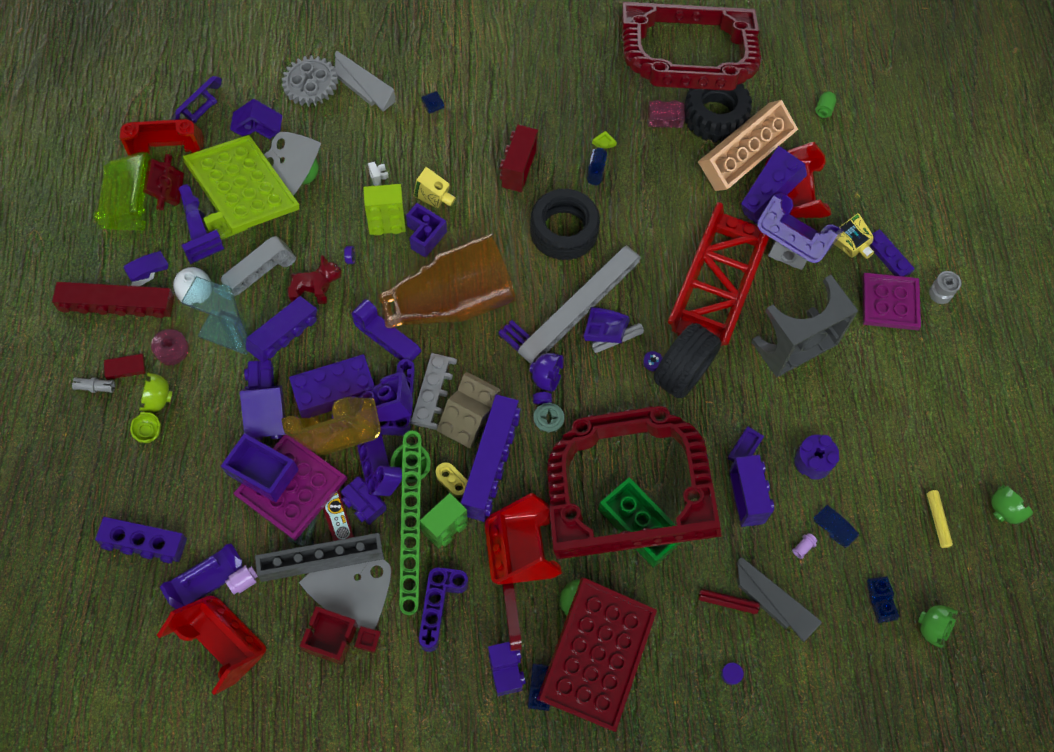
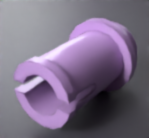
M810 533L803 535V539L792 550L794 555L800 559H803L812 547H816L817 539Z

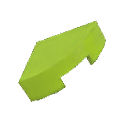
M604 131L592 139V144L599 148L607 149L615 147L617 141Z

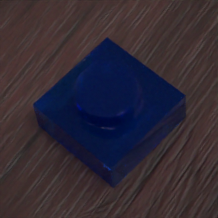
M437 91L421 97V101L429 114L444 108V102Z

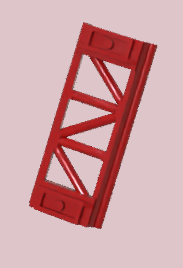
M720 202L716 203L668 319V324L671 325L672 332L677 333V336H679L690 324L698 323L719 337L722 343L721 346H727L770 237L762 233L757 225L724 214V207ZM716 232L734 238L712 244ZM744 243L755 246L748 265L714 252ZM713 260L744 272L738 290ZM704 262L728 291L697 280ZM693 288H699L728 299L727 301L698 309L685 310ZM731 307L725 324L701 316Z

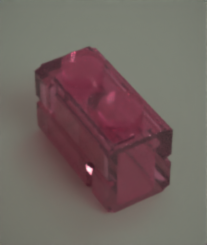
M660 100L649 101L647 112L648 127L683 128L685 120L684 102L676 100L670 102H662Z

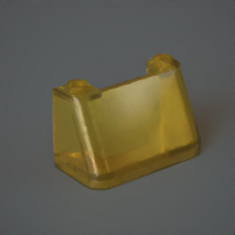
M346 397L334 403L332 408L334 419L321 423L318 422V417L298 418L297 416H288L281 419L284 432L316 455H327L373 441L379 437L381 432L373 398Z

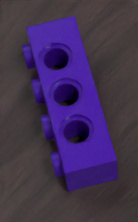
M103 517L95 541L104 550L113 551V548L119 549L121 553L127 555L137 553L146 559L156 557L160 558L162 562L171 564L172 561L180 562L187 538L183 533ZM125 534L122 540L117 541L119 535ZM145 538L141 545H137L139 539ZM165 542L163 548L156 549L159 543Z

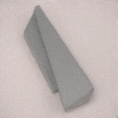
M335 52L337 79L369 105L373 106L376 104L383 112L396 102L395 92L392 87L340 52Z

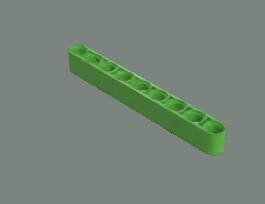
M416 431L405 433L402 456L399 606L402 613L408 616L414 615L419 608L422 441L420 434ZM410 437H416L418 443L410 446L407 444V440ZM409 457H415L418 460L414 466H409L406 461ZM415 477L418 481L416 485L408 486L406 484L407 478ZM407 498H416V505L413 507L407 506L405 504ZM407 518H415L417 520L416 525L411 528L405 525ZM414 538L416 540L415 547L407 548L405 546L406 539ZM409 558L416 561V566L413 569L404 567V562ZM407 579L415 581L416 585L413 590L409 591L404 588V582ZM407 600H412L415 603V608L411 612H407L403 608Z

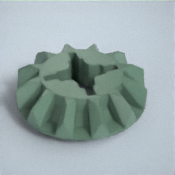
M544 403L538 406L533 416L535 426L540 431L543 430L547 433L556 432L564 423L562 409L553 403ZM548 412H550L551 418H554L550 424H548L546 419H543L547 417Z

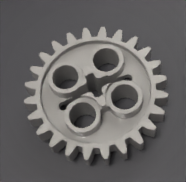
M311 55L310 59H307L304 56L303 61L299 58L297 59V64L291 62L292 68L286 67L288 72H283L282 87L286 96H288L289 100H293L294 104L299 102L303 106L304 103H307L309 107L313 103L316 106L317 101L323 103L324 98L329 100L328 94L334 95L333 90H337V72L331 62L326 61V58L321 60L317 56L314 59Z

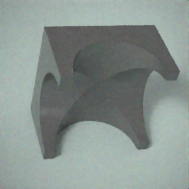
M832 275L825 277L823 280L827 290V303L825 310L821 314L815 307H812L806 313L809 317L808 319H797L783 314L774 305L766 308L765 312L776 332L777 345L764 341L760 336L753 338L751 342L776 378L837 346L858 313L857 308Z

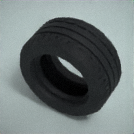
M557 189L546 193L536 201L532 208L530 235L533 243L538 250L553 259L572 260L587 254L595 245L600 226L598 208L592 199L577 190ZM570 213L582 221L584 228L576 235L569 237L559 236L547 228L546 221L554 214Z
M698 323L690 324L674 341L654 373L655 383L675 398H684L694 388L713 362L722 344L720 338Z

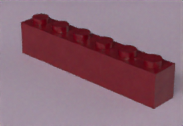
M56 282L52 303L57 310L64 313L76 311L83 314L94 312L101 315L111 313L120 316L129 314L138 317L146 315L163 318L171 317L174 295L170 288Z

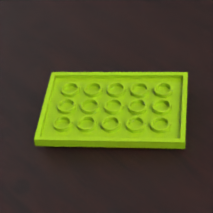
M250 135L183 156L184 163L217 212L221 211L225 224L232 234L299 210V203Z

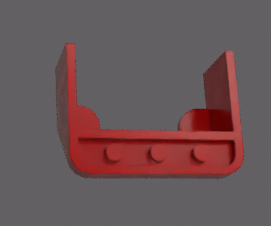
M206 596L173 610L157 634L158 638L174 632L184 641H192L197 638L223 665L218 671L220 680L211 692L213 695L236 684L266 652L265 645L215 596Z

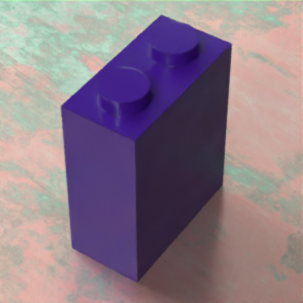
M282 385L248 388L240 391L244 433L256 440H262L266 436H270L271 439L282 438V435H285L287 432Z

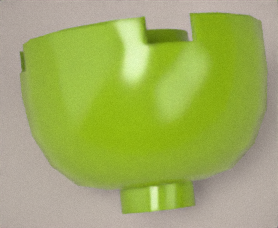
M148 372L147 376L150 377V381L145 380L141 403H144V407L140 406L139 411L157 412L164 408L166 402L170 403L173 391H169V383L164 377Z

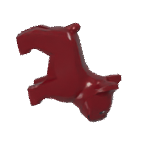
M321 255L320 266L316 271L291 274L292 280L288 288L289 300L292 303L304 291L315 294L318 304H327L326 292L332 281L341 278V268L336 263L328 262L324 255Z

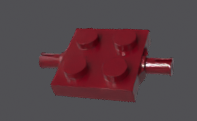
M165 154L164 162L154 159L148 161L143 188L144 193L157 199L156 209L160 211L164 210L165 202L174 206L180 203L181 194L179 187L183 184L184 173L171 165L173 156L170 154Z

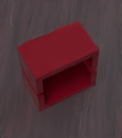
M316 606L309 622L311 629H306L299 647L303 652L343 665L349 650L347 642H352L358 624L355 619Z

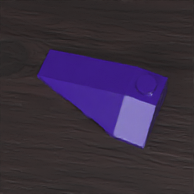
M401 371L386 376L375 387L371 388L369 386L365 388V393L358 397L352 396L333 407L331 423L333 425L395 421L411 416L413 398L405 373Z

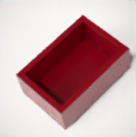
M517 124L516 130L512 131L510 136L511 144L507 145L505 150L506 158L502 159L500 163L501 173L499 179L502 180L503 188L522 193L537 151L538 129Z

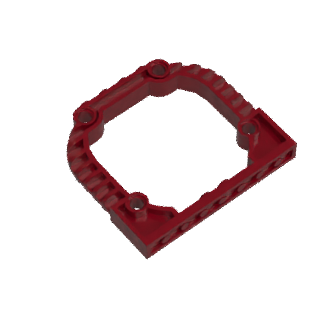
M623 2L621 29L625 62L631 70L640 74L641 77L648 79L654 86L730 91L736 89L738 84H742L747 79L752 78L760 68L761 51L755 9ZM655 22L720 25L721 30L731 35V42L739 45L741 60L737 63H722L718 67L672 64L665 59L651 58L644 52L641 39L647 36V29L654 26Z
M648 406L643 409H629L624 412H609L604 415H590L579 418L573 422L572 430L565 433L562 439L554 445L548 458L547 474L552 542L556 560L721 537L720 521L705 442L692 424L683 421L678 416L670 415L666 407ZM644 432H649L657 438L673 437L683 446L688 460L691 486L686 488L683 493L685 508L676 518L677 526L657 529L644 528L635 532L623 531L620 534L595 537L593 530L583 524L580 508L571 503L569 468L576 452L592 448L599 439ZM693 498L698 499L697 501H690ZM570 516H576L573 519H568Z

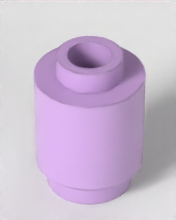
M245 565L228 576L229 579L225 582L235 595L238 592L240 594L257 583L255 578L258 576L252 566L248 568Z

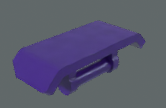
M217 76L210 77L176 109L171 120H179L180 115L183 114L188 120L196 123L212 105L217 103V100L207 90L209 88L218 89L221 86L222 79ZM203 95L207 101L193 114L190 113L187 109Z
M231 543L226 544L222 550L173 580L162 583L160 589L169 605L178 609L203 598L224 585L225 581L229 579L228 576L242 568V560Z

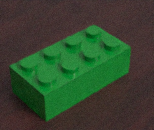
M630 477L599 504L598 510L619 533L623 531L635 532L644 528L657 529L676 526ZM682 542L636 548V551L654 568Z

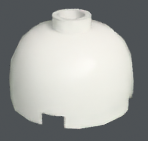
M188 267L182 269L176 275L173 288L177 298L182 303L187 305L201 304L210 297L212 282L202 269Z

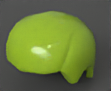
M141 412L132 420L130 432L132 437L138 442L150 443L158 438L162 426L159 418L153 413Z

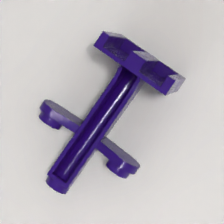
M188 184L179 187L191 241L182 244V248L189 263L192 264L224 250L217 230L210 233L206 232L202 222L205 215L201 210H198L199 198L192 194Z

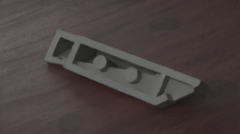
M739 558L736 566H738V587L754 602H758L760 607L785 630L790 626L796 635L805 642L822 623L821 620L744 558Z

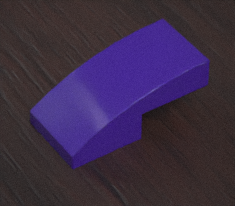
M161 251L126 264L123 269L131 282L149 278L150 273L167 270L169 264Z

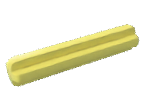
M932 490L927 493L939 543L941 548H949L953 543L938 490Z

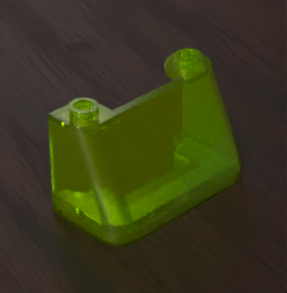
M135 153L108 161L104 165V179L98 209L94 213V219L98 222L101 229L145 231L146 222L142 221L141 217L142 213H145L143 207L145 193L143 188L148 161L151 159L148 153Z

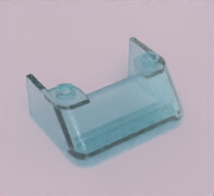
M196 276L181 303L209 314L198 337L239 353L248 354L246 338L249 335L232 289L228 285H219Z

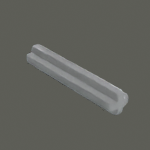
M638 323L626 328L622 342L643 334L644 329L642 325ZM593 342L591 346L593 351L598 353L619 343Z

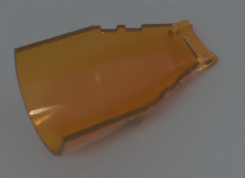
M492 234L439 254L435 257V261L427 267L425 265L420 268L421 271L413 277L408 276L392 289L379 295V300L383 305L386 317L385 325L387 328H394L402 324L465 322L517 301L509 273ZM391 301H394L397 313L395 315L392 314Z

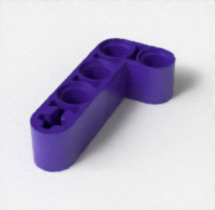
M364 299L352 311L351 314L355 326L398 360L409 359L413 361L421 353V349L416 343L378 315L376 307L369 300Z
M403 359L399 361L396 373L405 372L408 369L406 379L412 398H414V363L409 359ZM412 415L395 421H386L387 423L383 426L378 425L379 422H373L374 429L380 430L381 435L404 436L405 433L411 430ZM399 422L406 423V425L402 427L397 426Z
M359 428L356 433V444L368 494L391 496L402 480V470L400 467L389 466L380 430Z
M434 568L429 573L419 633L420 646L426 652H433L438 647L446 592L463 593L468 587V577L464 571ZM440 575L444 580L441 583H435L433 578ZM456 578H462L464 583L457 586L453 581ZM437 595L441 600L435 604L429 601L430 598ZM429 616H436L438 618L434 624H428L426 620ZM428 631H432L430 645H426L425 642L428 639Z

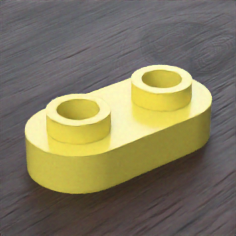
M447 462L439 464L435 471L437 480L454 497H463L468 482L467 479L452 464ZM448 472L449 476L444 477L442 474ZM457 486L463 487V489L460 491L456 490L455 488Z

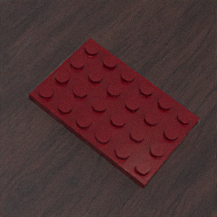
M581 578L537 700L612 732H616L657 610L591 580Z

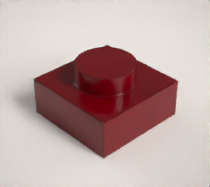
M361 626L354 647L376 653L381 631Z

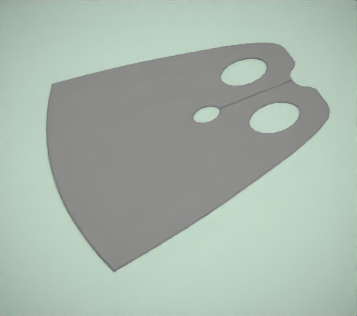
M279 132L272 141L271 149L264 156L266 159L269 157L273 158L274 164L272 167L294 196L308 175L321 143L299 134ZM282 138L285 140V145L283 149L279 150L277 148V141ZM282 157L285 158L284 163L280 162V159Z
M385 560L366 562L309 573L299 584L324 609L355 619L358 628L362 626L375 630L386 599L391 578V567ZM378 565L383 568V575L381 577L374 578L371 576L370 570L373 566ZM355 574L361 575V579L359 581H356L354 579Z

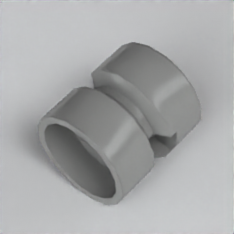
M952 271L940 273L929 289L931 299L938 304H946L951 301L961 287L960 277Z

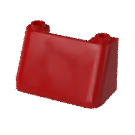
M187 119L125 123L120 129V139L131 163L141 162L140 157L143 154H150V147L184 145L185 152L190 151L191 153L201 151L204 147V136L201 128Z

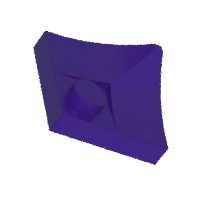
M591 307L584 333L585 341L622 343L625 330L630 322L629 316L612 310Z

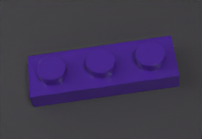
M880 229L872 233L874 238L869 247L894 276L906 277L914 271L915 268Z

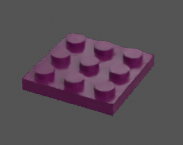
M873 273L863 274V325L919 330L921 328L919 278Z

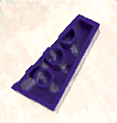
M778 145L741 203L744 215L758 224L759 218L773 195L781 192L788 195L807 176L805 163Z

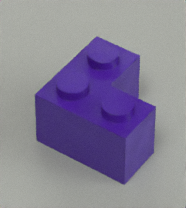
M252 99L233 112L230 130L242 137L257 132L271 139L280 132L283 115L262 104L260 101Z
M418 203L406 215L407 227L415 231L410 237L411 249L426 258L447 233V222Z
M509 642L488 646V657L497 697L522 691V685L526 683L523 671L519 672L518 663H521L520 650L511 651Z

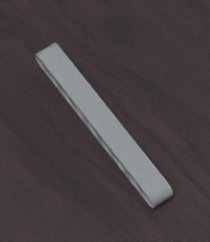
M627 245L624 246L522 344L518 354L532 364L539 356L547 353L591 310V307H594L639 263L641 256Z

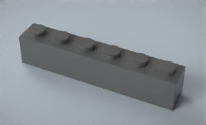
M380 533L255 555L257 576L261 582L384 559Z

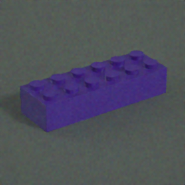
M495 395L461 504L467 509L468 518L485 522L486 516L490 517L493 508L492 498L497 496L498 482L502 479L504 473V462L508 460L510 444H513L515 437V427H518L521 417V408H518L519 400Z

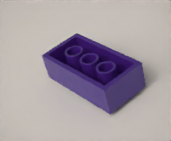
M364 354L289 377L302 420L333 411V407L352 396L358 397L365 393V388L369 386L371 388L375 387Z

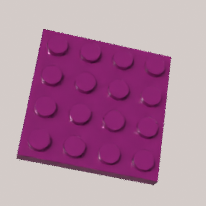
M286 433L273 449L294 460L299 470L275 503L244 484H241L233 494L296 541L345 483L347 477Z

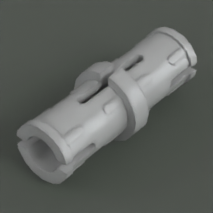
M75 377L73 381L76 383H72L73 390H89L91 393H96L97 391L113 393L115 390L112 389V387L115 388L114 380H98L95 377L91 379Z

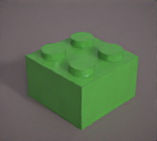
M449 493L420 520L422 533L438 549L442 545L444 547L452 541V536L456 532L460 533L466 528L468 522L467 509Z

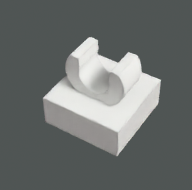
M375 161L368 163L369 174L374 186L382 185L381 179L385 180L389 177L388 172L381 173V171L386 170L385 164L377 167Z

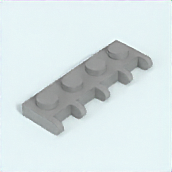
M431 353L411 420L412 425L437 430L438 424L432 423L435 413L442 414L443 412L442 408L437 407L440 396L447 397L448 395L447 391L442 390L444 379L452 380L453 375L447 373L449 364L456 365L457 359Z

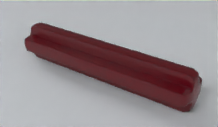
M701 589L698 596L700 601L752 614H757L760 608L758 602L706 589Z

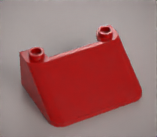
M815 142L787 150V152L805 163L807 176L787 195L793 200L794 205L790 215L795 218H824L830 216L831 208L829 205L821 200H816L813 176L814 171H821L826 162L825 154Z
M533 493L491 514L485 522L491 580L497 585L552 579L562 574L560 564L553 560L547 561L544 556L540 527L548 525L551 521L550 505Z

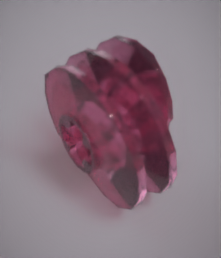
M162 330L152 339L151 350L155 357L165 365L178 364L188 354L189 346L187 340L177 330Z

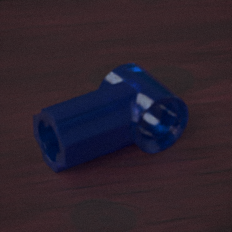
M603 148L592 150L587 173V181L591 185H599L603 179L607 152Z

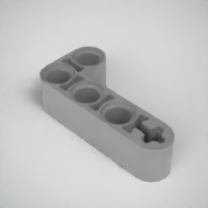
M277 236L271 237L221 277V282L231 296H236L277 264L282 267L292 265L296 257L283 240Z

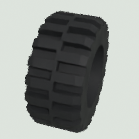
M738 84L736 89L730 91L689 88L683 108L684 121L688 124L687 127L694 131L696 136L700 135L706 141L710 139L712 142H717L718 140L722 142L749 119L752 109V98L749 96L748 89H744L743 84ZM709 102L721 103L728 107L731 112L716 114L709 111L704 104Z

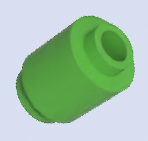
M824 92L820 96L815 109L819 117L827 118L832 115L837 101L834 93Z

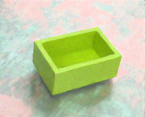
M401 184L363 187L369 234L382 235L406 232Z

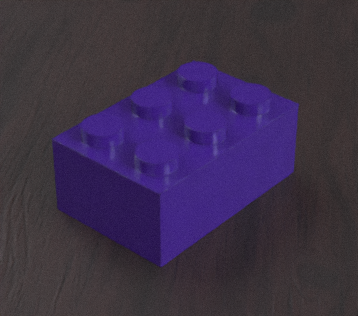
M245 433L221 465L228 476L275 503L299 470L294 460Z
M760 455L737 457L729 470L741 527L765 524L774 511V502L769 498L768 493L770 485L764 476L765 464L761 461Z

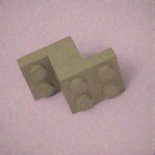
M466 372L462 377L458 390L447 400L436 431L471 448L474 445L479 430L487 423L495 395H499L501 389Z

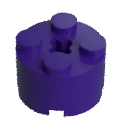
M811 435L798 448L794 458L795 466L802 475H806L810 479H822L838 463L839 450L830 436Z

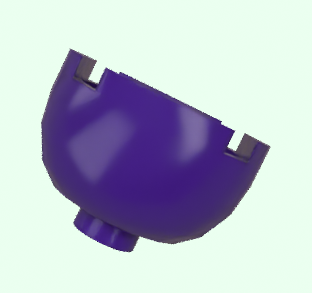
M545 353L539 356L535 362H532L530 373H532V379L536 386L550 392L556 390L561 379L559 371L560 368L563 369L564 365L562 355Z

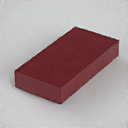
M137 354L104 360L106 380L145 374L144 355Z

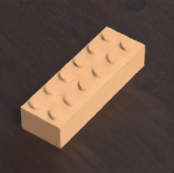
M782 100L770 102L701 158L698 163L715 191L727 190L775 150L778 145H781L794 134L798 128Z

